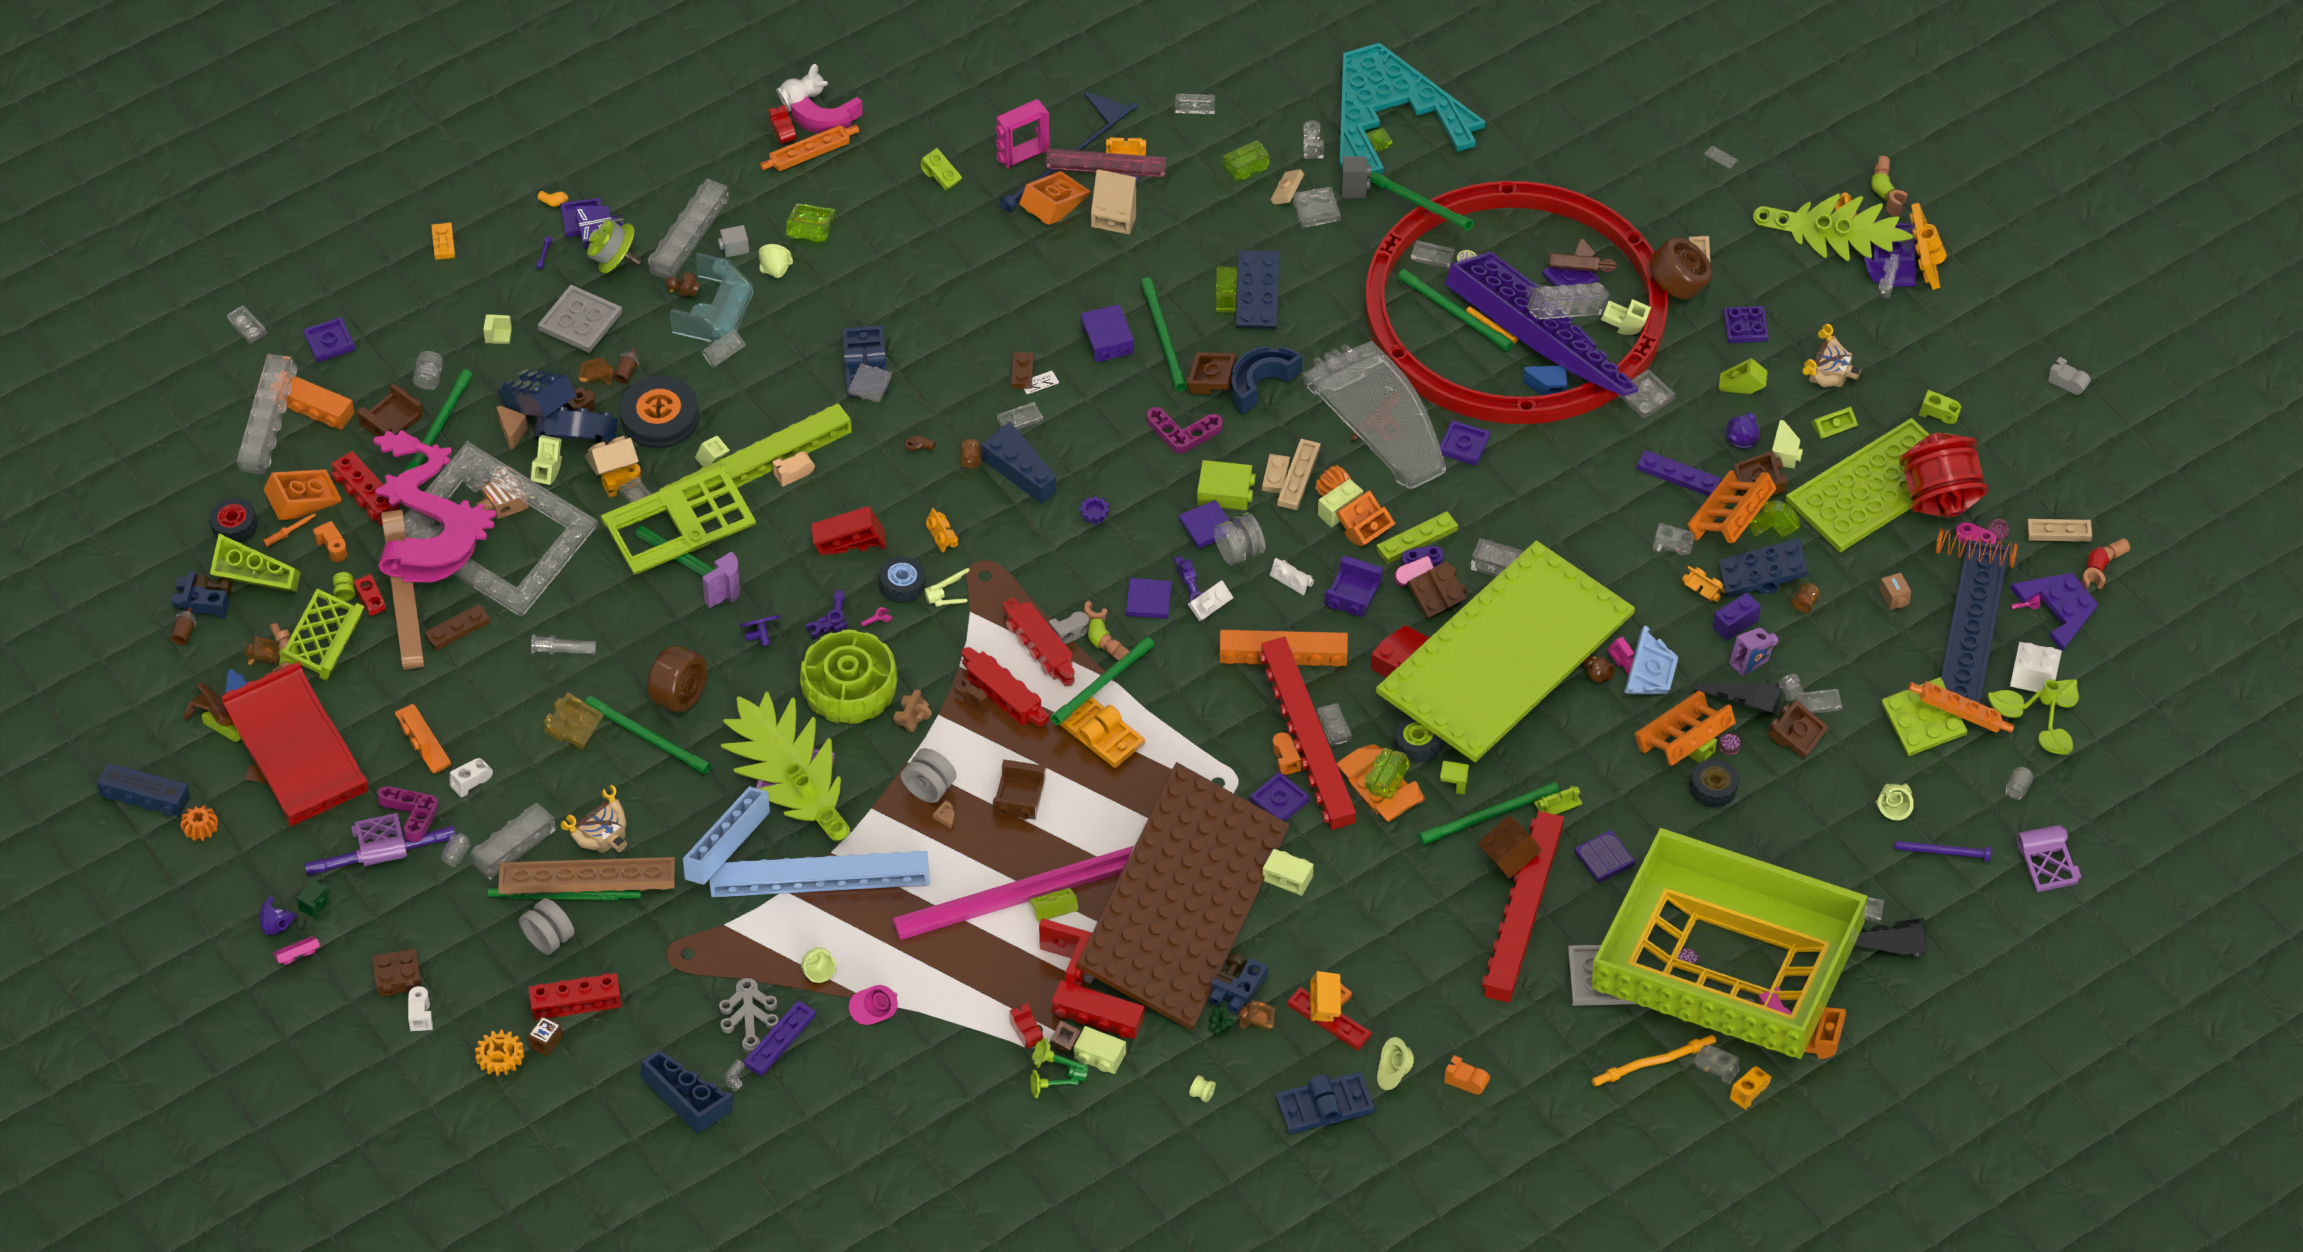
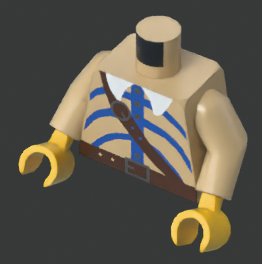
M1825 324L1818 332V336L1821 339L1826 338L1827 340L1823 341L1815 360L1809 359L1804 363L1803 374H1810L1809 381L1818 383L1821 387H1841L1846 377L1858 380L1861 368L1851 366L1853 355L1839 343L1835 336H1831L1833 328L1830 324Z
M613 785L609 786L612 792L611 795H608L605 789L601 792L602 797L608 799L609 803L603 802L577 823L572 815L566 817L570 825L564 820L561 822V828L566 831L570 830V835L581 848L605 853L612 847L617 852H621L627 846V842L623 839L626 836L625 827L627 825L625 813L619 800L614 797L616 788Z

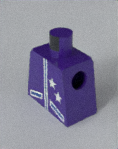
M608 206L576 207L583 249L589 247L591 233L597 231L606 219L613 220L620 227L624 225L622 214L610 216Z

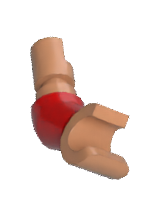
M2123 538L2107 545V547H2097L2090 552L2087 558V570L2080 581L2086 590H2088L2090 582L2096 583L2099 589L2103 588L2105 584V576L2103 574L2105 566L2112 559L2130 551L2128 541Z

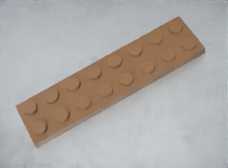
M675 857L501 862L498 884L499 894L508 895L515 893H578L581 891L601 892L606 890L643 891L647 889L667 890L675 888Z

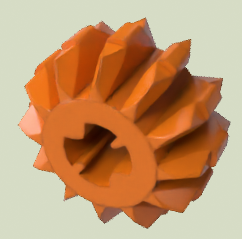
M1338 465L1332 466L1327 471L1325 470L1323 475H1320L1315 489L1323 497L1351 478L1343 468H1340Z
M195 805L193 810L187 808V814H182L180 825L187 838L191 837L193 841L200 838L204 841V837L211 838L212 833L217 832L218 819L212 808L207 809L205 805L198 808Z

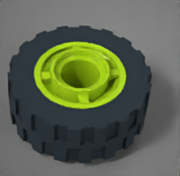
M1407 717L1396 727L1395 748L1397 753L1407 761H1413L1414 763L1426 762L1439 754L1442 748V739L1413 718Z

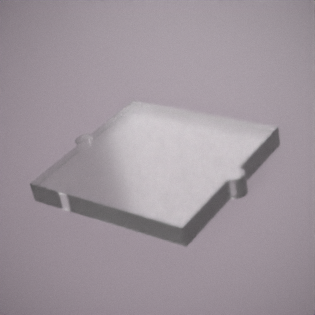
M860 364L848 389V393L859 396L863 400L869 399L880 402L892 377V373L881 370L878 367L874 368Z

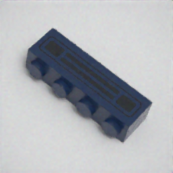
M110 763L106 765L97 782L100 795L107 799L123 801L129 805H138L147 810L163 812L166 815L180 817L190 798L188 785L185 783Z

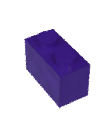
M1746 592L1715 612L1713 629L1728 641L1759 621L1761 605Z

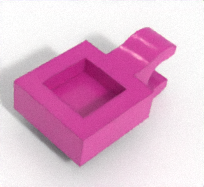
M1621 637L1607 651L1619 667L1624 666L1626 673L1629 675L1634 652L1624 638Z

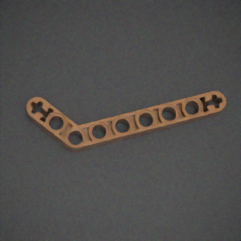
M402 510L382 512L385 542L405 541L407 537ZM390 576L403 670L424 667L413 582H403V577Z

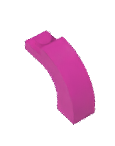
M808 97L791 105L792 119L803 129L817 134L839 125L847 129L851 127L852 120L863 115L862 101L858 97L833 109L821 108L815 105Z

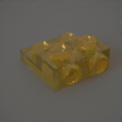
M567 692L563 699L559 697L553 706L556 710L553 715L549 713L543 722L546 725L544 732L561 742L565 739L583 749L604 714Z

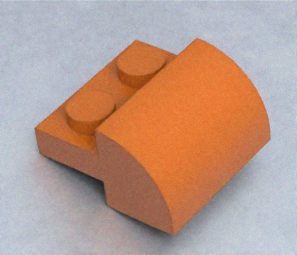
M1370 490L1336 512V515L1346 529L1344 534L1357 546H1364L1395 525L1385 506L1380 507Z
M1825 1007L1805 1052L1817 1053L1818 1059L1830 1058L1836 1054L1846 1018V1009Z

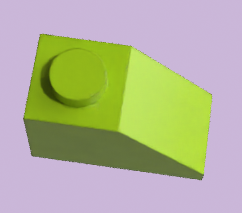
M1750 358L1720 373L1719 390L1752 394L1766 387L1767 370Z

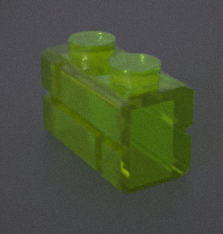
M1258 140L1223 155V168L1234 182L1239 179H1246L1250 174L1257 171H1264L1269 166V153Z
M1384 748L1381 754L1376 756L1373 769L1365 777V785L1372 795L1392 799L1410 766L1406 754Z

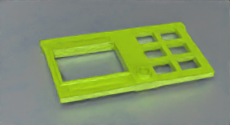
M725 464L600 515L603 524L611 533L633 575L700 549L712 542L756 524L753 515L730 477L729 470ZM720 477L725 487L710 493L704 483ZM699 486L704 496L688 502L683 492ZM729 493L734 503L719 509L713 499ZM708 502L713 512L697 518L692 508ZM738 509L743 519L728 525L723 515ZM667 510L681 536L632 556L618 530ZM717 518L722 528L706 534L701 524Z

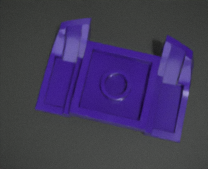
M1897 223L1895 228L1913 235V239L1892 242V252L1883 250L1874 244V260L1864 257L1869 275L1874 282L1889 287L1916 286L1915 238L1913 234L1915 225H1912V223Z

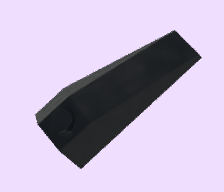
M1768 680L1766 684H1694L1692 688L1773 714L1777 713L1784 691L1779 688L1780 684Z
M1916 918L1896 921L1893 927L1883 924L1875 925V927L1871 928V931L1862 928L1855 945L1903 955L1910 954V957L1922 956L1923 952L1927 951L1925 919Z

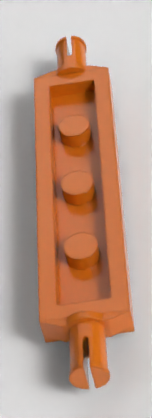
M839 125L769 153L770 159L760 163L762 171L771 167L782 171L849 144V136L859 133V128L857 125L846 129Z
M1925 681L1922 686L1910 682L1908 685V690L1919 694L1921 701L1996 733L1999 729L2009 733L2014 729L2013 724L2003 721L2001 714L1997 710L1946 690L1936 684Z

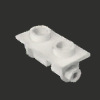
M1275 558L1270 576L1300 594L1305 595L1307 586L1311 587L1314 583L1312 576L1298 571L1285 560L1281 561Z

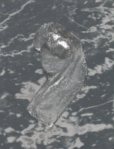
M738 1059L725 1073L726 1085L731 1087L733 1091H737L742 1086V1081L738 1079V1074L745 1067L743 1062Z

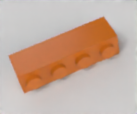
M284 371L270 387L271 398L274 403L290 408L296 413L307 415L313 420L326 423L330 427L342 430L355 413L351 399Z

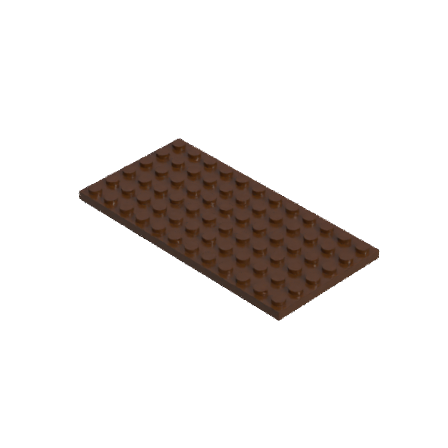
M1176 762L1075 967L1192 1031L1211 993V983L1216 978L1217 973L1221 971L1265 878L1263 876V867L1273 849L1278 850L1290 824Z

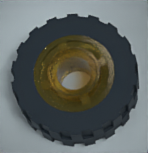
M1707 759L1704 762H1700L1694 768L1690 781L1691 794L1694 795L1693 797L1699 803L1705 804L1708 807L1718 808L1719 806H1726L1736 796L1739 776H1737V771L1733 769V766L1725 761Z

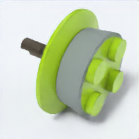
M606 219L597 231L591 233L587 254L589 258L599 262L598 268L600 272H610L623 258L636 266L641 263V260L636 255L628 251L634 236L633 225L626 223L620 227L613 220Z

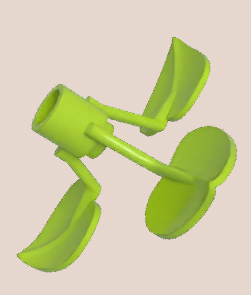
M2048 679L2044 682L2042 690H2037L2036 694L2025 704L2022 696L2014 691L2001 690L1988 693V698L1993 708L2007 717L2022 716L2023 709L2028 708L2040 697L2043 704L2051 705L2048 723L2049 731H2042L2039 734L2038 740L2040 745L2047 751L2065 755L2072 752L2073 741L2070 735L2063 729L2053 730L2052 724L2055 703L2061 707H2073L2077 704L2079 694L2076 679L2062 681Z

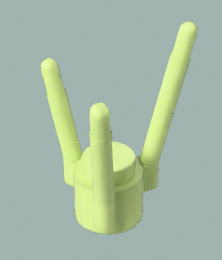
M969 568L954 574L936 585L925 588L924 593L929 605L935 603V606L938 607L947 604L966 603L967 599L942 600L945 597L942 588L961 579L962 575L969 572Z

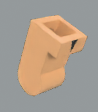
M799 452L784 461H781V459L773 461L774 476L782 487L809 475L815 468L813 461L806 452Z

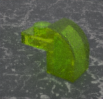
M1217 266L1216 312L1236 313L1237 267Z
M1782 501L1766 502L1763 505V513L1756 514L1750 522L1751 531L1755 536L1772 526L1782 538L1800 528L1799 516L1791 506Z

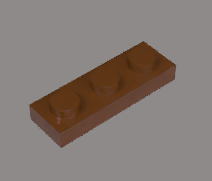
M477 604L424 632L425 638L434 650L437 651L489 624L490 617L480 604Z

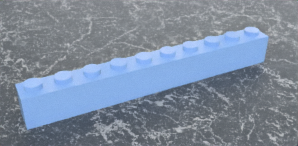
M928 851L724 862L710 878L711 897L929 885Z

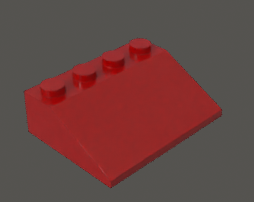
M1404 625L1385 638L1371 654V670L1387 678L1420 648L1429 637Z

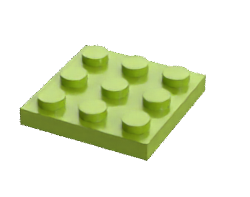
M1941 677L1929 681L1946 689ZM1910 690L1902 691L1881 701L1908 757L1967 735V729L1961 717L1921 701L1919 694Z

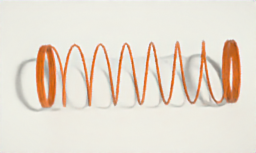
M1940 529L1935 552L1937 554L1940 553L1944 543L1943 540L1941 545L1944 529ZM1949 531L1948 556H1950V554H1949L1950 531ZM1958 532V533H1959V550H1958V557L1960 558V557H1961V554H1960V556H1959V551H1960V532ZM1968 534V536L1970 537V541H1969V560H1970V559H1971V557H1970V542H1971V536H1970V534ZM1980 537V548H1979V562H1981V560H1980L1981 537ZM1989 538V539H1990V554H1989V564H1991V563H1990V555H1991V538ZM2000 540V541H1999V542H2000V561H1999V566L2001 567V566H2002V563H2001V565H2000V562H2001V546H2002V545H2001V540ZM2011 543V569H2013L2018 543L2014 544L2013 553Z

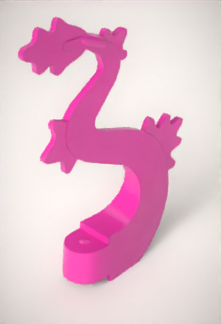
M403 430L399 431L398 435L387 431L384 436L374 438V444L381 446V452L393 451L394 457L420 452L428 457L429 461L426 464L403 472L398 477L386 475V484L376 489V495L389 498L390 506H395L401 502L405 506L437 520L443 525L444 531L440 535L428 539L405 538V541L387 542L383 548L379 568L386 575L403 577V582L432 583L450 576L469 560L474 551L476 539L485 540L487 538V534L483 529L494 527V522L490 520L496 516V511H485L484 504L470 508L467 500L458 505L450 500L420 491L418 489L419 485L436 475L444 464H450V458L447 457L452 453L451 448L440 449L436 444L431 447L421 443L417 438L408 435Z

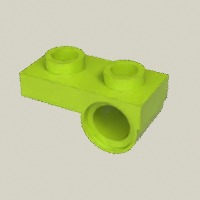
M938 148L924 156L921 160L923 172L928 177L933 176L945 191L962 179V176Z

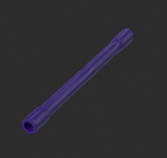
M450 826L427 833L422 840L417 842L403 840L405 849L408 850L431 843L452 840L456 838L454 827ZM357 852L304 863L307 876L359 861Z

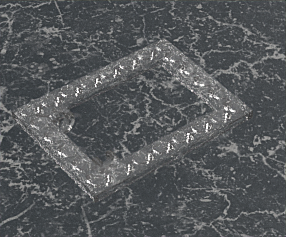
M467 441L426 489V493L448 499L463 481L471 490L478 492L489 480L566 527L518 587L505 581L470 558L458 571L453 573L454 576L523 617L598 526V521ZM412 508L403 517L407 538L428 539L436 537L444 531L443 525L439 524L436 527L431 517Z

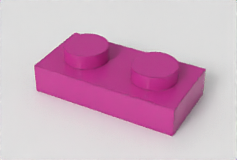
M311 936L272 952L276 962L285 965L295 961L296 956L301 954L307 956L316 952L315 949L320 947L317 938Z

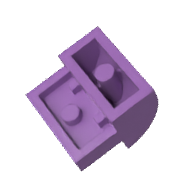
M733 552L716 560L715 570L702 577L704 600L709 608L720 604L726 598L733 603L740 594L738 560Z

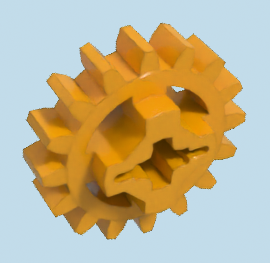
M500 1030L499 1034L491 1031L492 1036L490 1037L483 1035L484 1042L478 1041V1048H475L477 1064H480V1069L484 1070L487 1068V1074L489 1075L495 1071L496 1076H499L502 1071L505 1075H508L509 1069L516 1071L515 1064L521 1065V1058H524L523 1043L519 1042V1037H513L511 1031L505 1035L503 1030Z

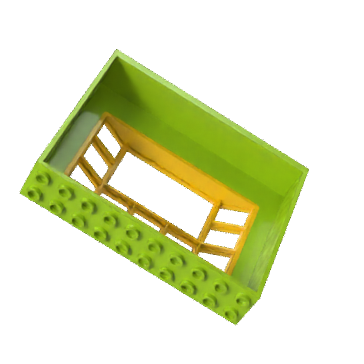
M1660 828L1593 961L1592 989L1616 996L1622 1000L1631 1001L1642 1007L1657 1010L1663 1014L1678 1017L1684 1021L1699 1024L1702 1027L1722 1032L1725 1035L1743 1039L1746 1042L1764 1046L1767 1049L1784 1053L1790 1057L1801 1059L1865 922L1868 896ZM1666 900L1690 916L1683 932L1659 916ZM1696 920H1701L1788 949L1789 951L1771 989L1769 990L1678 959L1679 953L1682 951ZM1655 924L1678 940L1671 956L1647 940ZM1643 947L1666 963L1663 972L1636 963ZM1820 951L1813 967H1789L1797 952ZM1676 967L1697 974L1699 978L1694 983L1670 975V973ZM1809 975L1802 991H1774L1775 988L1780 987L1786 976ZM1706 979H1711L1733 988L1730 994L1703 985ZM1739 990L1756 995L1767 991L1770 992L1765 1005L1737 997ZM1772 993L1779 995L1778 998L1780 1000H1797L1791 1015L1767 1007Z

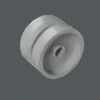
M928 748L920 749L901 772V780L904 786L917 798L929 803L938 802L946 792V789L957 778L956 771L948 759Z
M547 898L540 900L534 906V911L528 910L519 918L520 927L527 939L545 955H551L559 948L560 943L567 942L574 935V928L567 915L557 904Z

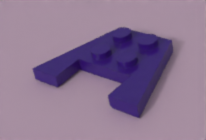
M2073 573L2014 583L2010 587L2022 603L2039 595L2063 625L2052 631L2049 636L2062 651L2098 606V603Z

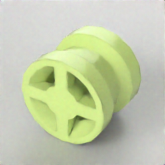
M1198 1075L1192 1083L1189 1095L1200 1097L1203 1102L1207 1103L1214 1093L1216 1083L1205 1081L1204 1077Z

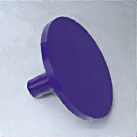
M781 615L739 625L741 628L757 624L758 630L745 633V638L747 641L760 638L762 646L770 645L765 622L779 619Z

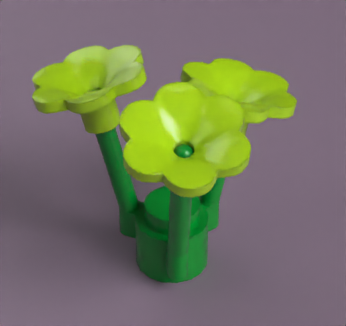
M1043 1038L1041 1042L1039 1041L1036 1044L1032 1059L1035 1060L1034 1064L1037 1065L1036 1068L1039 1069L1044 1061L1051 1063L1054 1061L1067 1066L1066 1076H1069L1070 1079H1040L1037 1070H1032L1030 1080L1031 1092L1034 1098H1038L1040 1088H1048L1049 1085L1065 1084L1077 1086L1079 1081H1085L1088 1073L1087 1064L1074 1062L1054 1054L1050 1050L1047 1038Z

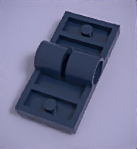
M1239 250L1236 328L1277 329L1279 251Z
M883 326L842 328L847 396L888 393Z
M1800 538L1719 560L1727 597L1754 590H1759L1762 594H1771L1779 589L1780 583L1809 576Z
M1361 1072L1334 1079H1329L1327 1075H1317L1309 1080L1308 1085L1278 1092L1275 1096L1288 1134L1375 1112Z

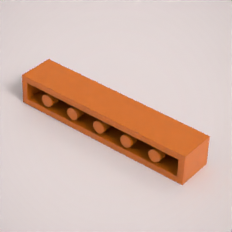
M1220 631V663L1261 664L1258 655L1261 652V643L1285 636L1297 665L1347 666L1348 633Z

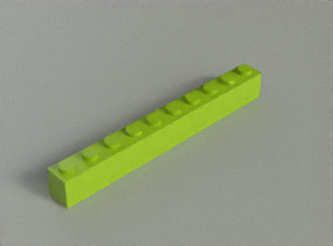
M839 403L796 424L790 425L780 432L773 433L771 436L757 441L751 446L738 450L726 458L703 467L695 473L684 476L680 480L664 486L659 491L723 464L726 465L730 477L738 488L773 471V461L777 459L784 461L799 452H806L808 454L851 433V419ZM720 477L704 483L710 493L725 487ZM699 486L683 492L688 502L704 496ZM700 504V505H698V506H695V507H693L692 509H695V508H697V507H699V506H701V505H703V504Z

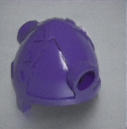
M1748 412L1746 415L1733 417L1728 421L1726 436L1733 446L1740 449H1750L1758 443L1760 430L1756 423V417L1752 413Z
M271 896L262 904L260 913L261 929L266 935H274L284 931L297 916L295 912L273 908L271 903L274 898Z

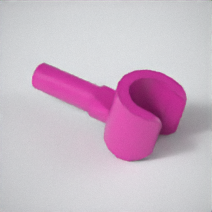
M2037 595L2025 603L2011 604L2012 609L2029 606L2032 609H2037L2040 606V596Z
M880 607L877 609L876 615L862 621L861 624L864 627L878 620L889 622L892 616L889 614L884 615L889 610Z

